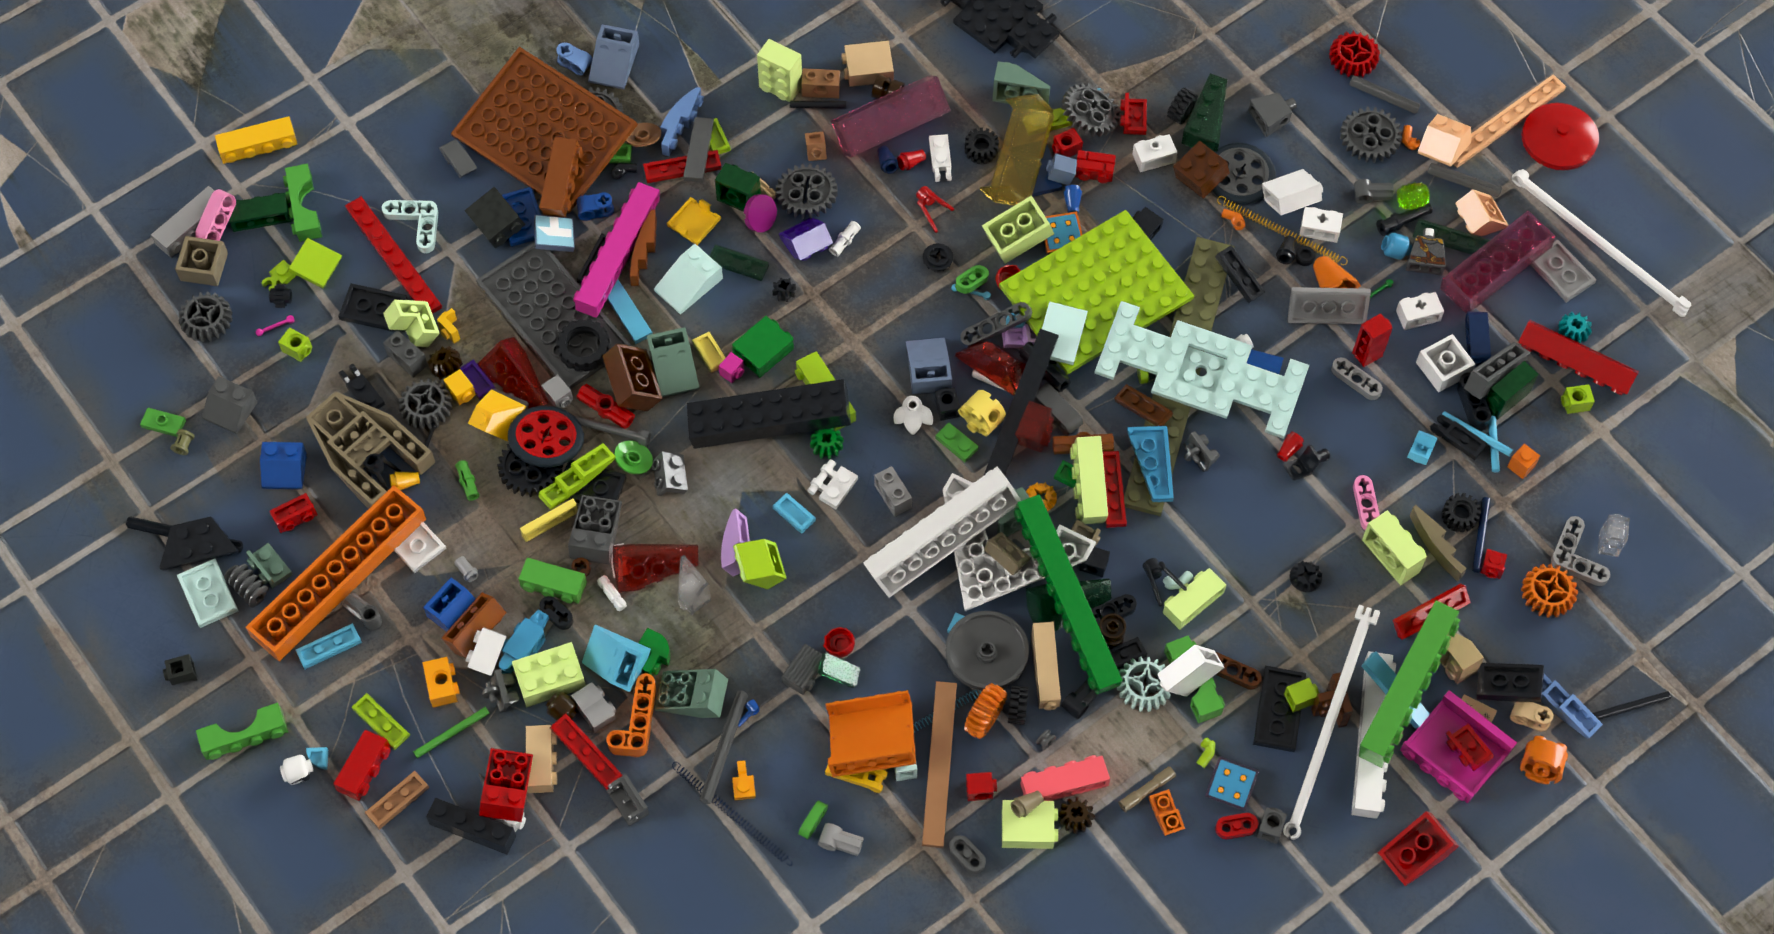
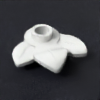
M916 396L906 397L902 406L896 409L893 417L894 424L904 423L906 429L912 435L917 433L922 423L926 425L933 424L931 410L923 406L921 400ZM914 402L916 407L910 408L909 403Z

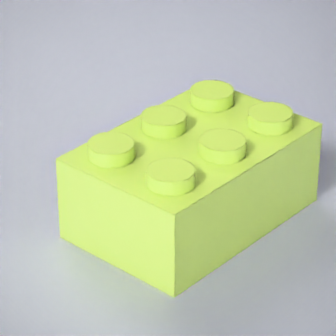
M768 39L757 54L759 87L767 93L770 92L776 95L781 100L793 101L802 88L801 54Z
M1032 195L982 225L987 237L1004 264L1054 235L1050 223Z
M1387 510L1368 523L1362 541L1400 586L1420 573L1427 557L1425 550L1414 542L1412 535L1407 530L1402 528L1396 516L1391 515Z
M572 642L512 661L526 707L548 701L555 693L565 692L569 694L586 686Z

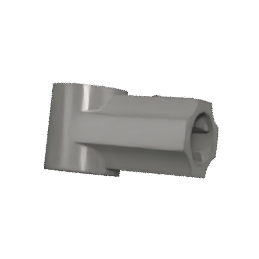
M825 823L818 845L829 851L840 850L858 856L864 838L845 832L837 825Z

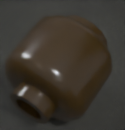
M565 692L555 693L546 704L548 707L547 713L556 721L565 713L571 719L577 714L575 710L576 702Z

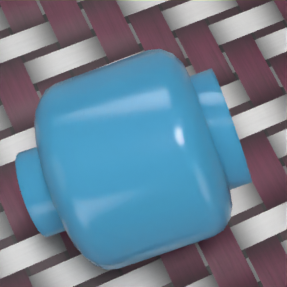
M1392 232L1384 237L1381 249L1385 256L1402 260L1411 253L1412 245H1410V240L1407 236Z

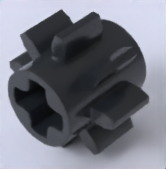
M780 278L777 283L773 282L774 289L772 290V295H777L778 301L788 302L791 297L795 298L796 284H791L790 278Z
M276 284L275 288L270 289V303H274L275 308H285L287 303L291 304L292 290L286 288V284Z

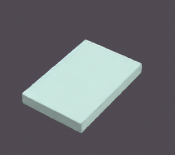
M1049 302L1042 329L1059 335L1050 360L1074 365L1088 311Z
M215 558L177 575L200 628L239 611Z

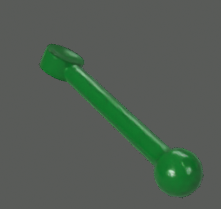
M1387 279L1384 285L1371 292L1370 298L1386 287H1392L1393 280Z

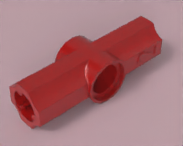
M587 383L579 389L576 398L597 411L601 418L609 419L624 429L630 427L635 414L624 407H619L611 395L602 394ZM603 405H610L609 408H602Z

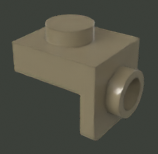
M1078 519L1070 529L1095 541V546L1101 538L1098 536L1101 531L1100 529L1094 530Z

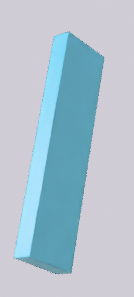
M617 279L607 300L634 343L637 344L647 339V335H651L652 331Z
M1375 651L1362 664V668L1381 690L1387 694L1396 674ZM1421 703L1417 709L1413 708V717L1410 723L1415 729L1420 727L1430 715Z

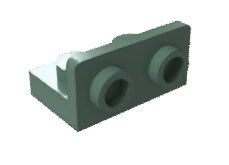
M269 543L253 554L250 550L246 552L249 558L246 560L252 570L257 569L260 573L258 574L260 580L263 581L264 585L268 583L272 589L293 575Z

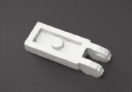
M948 134L929 136V147L935 182H940L939 171H946V179L951 181Z

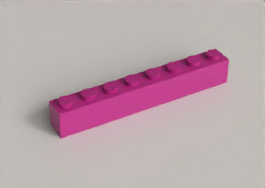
M638 182L635 189H631L629 200L623 204L620 217H616L612 232L609 231L607 233L605 245L601 246L598 250V258L596 261H592L589 268L590 272L588 276H584L580 291L577 290L575 292L573 301L575 302L576 311L595 318L598 317L635 247L642 225L650 211L655 210L659 203V189Z

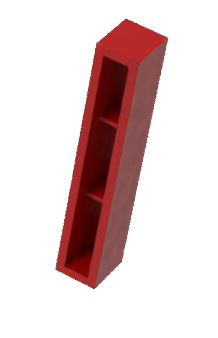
M1532 320L1528 321L1518 341L1529 352L1533 349L1539 352L1538 356L1548 361L1550 358L1558 361V366L1565 369L1570 367L1576 370L1575 374L1584 378L1589 376L1594 379V383L1604 387L1606 384L1612 387L1611 391L1619 395L1623 393L1628 394L1639 372Z

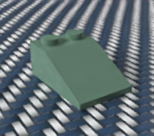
M998 61L994 77L992 101L1048 111L1050 86L1017 64Z

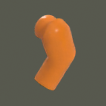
M1224 208L1221 217L1230 220L1236 230L1244 229L1245 220L1241 213Z

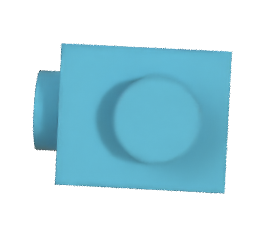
M1418 431L1407 458L1416 463L1426 465L1437 437L1423 431Z

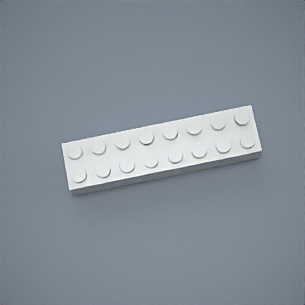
M997 466L993 470L988 471L982 478L970 484L964 491L955 495L943 506L938 507L929 516L921 519L911 529L903 532L901 536L888 543L879 552L871 555L863 563L888 598H890L1014 509L1017 502H1020L1021 499Z

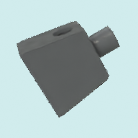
M1273 93L1251 99L1248 111L1264 135L1268 137L1290 122L1291 110L1297 108V104L1293 98L1284 101L1280 93Z

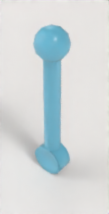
M955 284L951 286L952 291H957ZM972 291L970 293L982 296L985 300L991 298V293L987 291L984 293Z

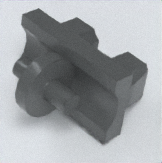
M1195 431L1190 433L1189 439L1183 444L1187 451L1184 458L1186 461L1193 460L1205 472L1217 461L1220 454L1216 449L1209 450L1207 448L1209 442L1205 434L1198 435Z
M501 669L494 670L495 675L491 677V682L486 683V689L482 691L483 698H489L491 703L497 702L499 713L506 712L508 707L516 705L519 697L516 691L507 692L506 690L507 687H512L514 684L512 674H502Z

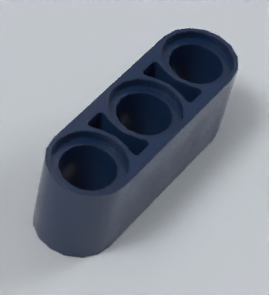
M1467 311L1465 317L1467 354L1474 363L1482 364L1491 357L1488 312Z

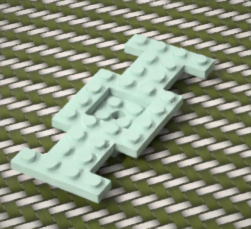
M1123 301L1120 302L1095 369V374L1113 380L1119 363L1157 375L1151 390L1152 394L1227 419L1234 401L1271 414L1265 432L1284 439L1309 368L1308 364L1290 359L1285 376L1247 364L1252 345L1179 320L1176 322L1172 336L1168 337L1134 325L1140 307ZM1197 368H1204L1207 374L1199 376L1195 370Z

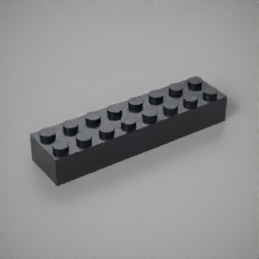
M844 379L687 403L689 440L694 449L851 425L848 389Z

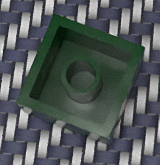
M725 162L715 179L717 201L743 212L747 201L752 196L761 194L760 177L753 172L740 169L737 165H730Z

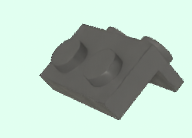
M661 452L652 463L657 496H662L666 491L686 493L688 487L684 455Z

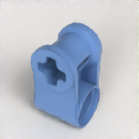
M561 43L557 46L558 64L577 75H583L592 63V56L586 51L572 46L570 43Z

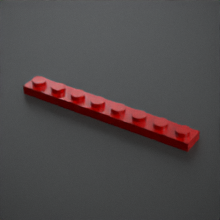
M362 196L346 204L345 208L411 299L413 301L428 302L432 314L442 309L439 300Z

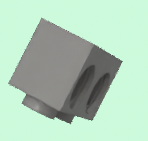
M892 466L874 475V486L894 517L912 508V497Z

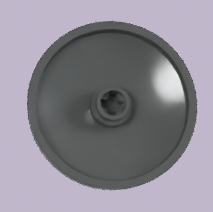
M978 611L963 617L952 627L947 637L945 655L949 669L960 682L970 688L982 691L991 683L1002 688L1014 683L1021 676L1027 665L1029 645L1023 629L1012 618L995 611Z

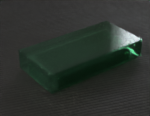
M824 653L821 657L818 673L848 687L855 688L861 668L831 654Z

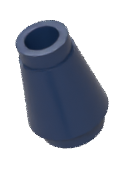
M887 146L879 147L877 152L881 170L887 174L894 173L898 169V160Z

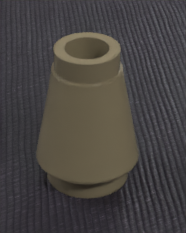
M1039 791L1016 797L1011 802V809L1018 818L1026 817L1044 801L1043 796Z

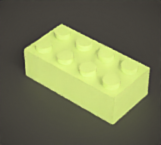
M1101 436L1077 437L1070 448L1071 460L1074 459L1072 479H1076L1073 489L1074 499H1078L1077 507H1075L1076 519H1079L1084 524L1104 523L1108 517Z

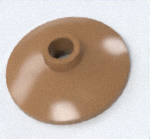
M638 123L625 142L636 147L654 144L661 137V129L652 123Z

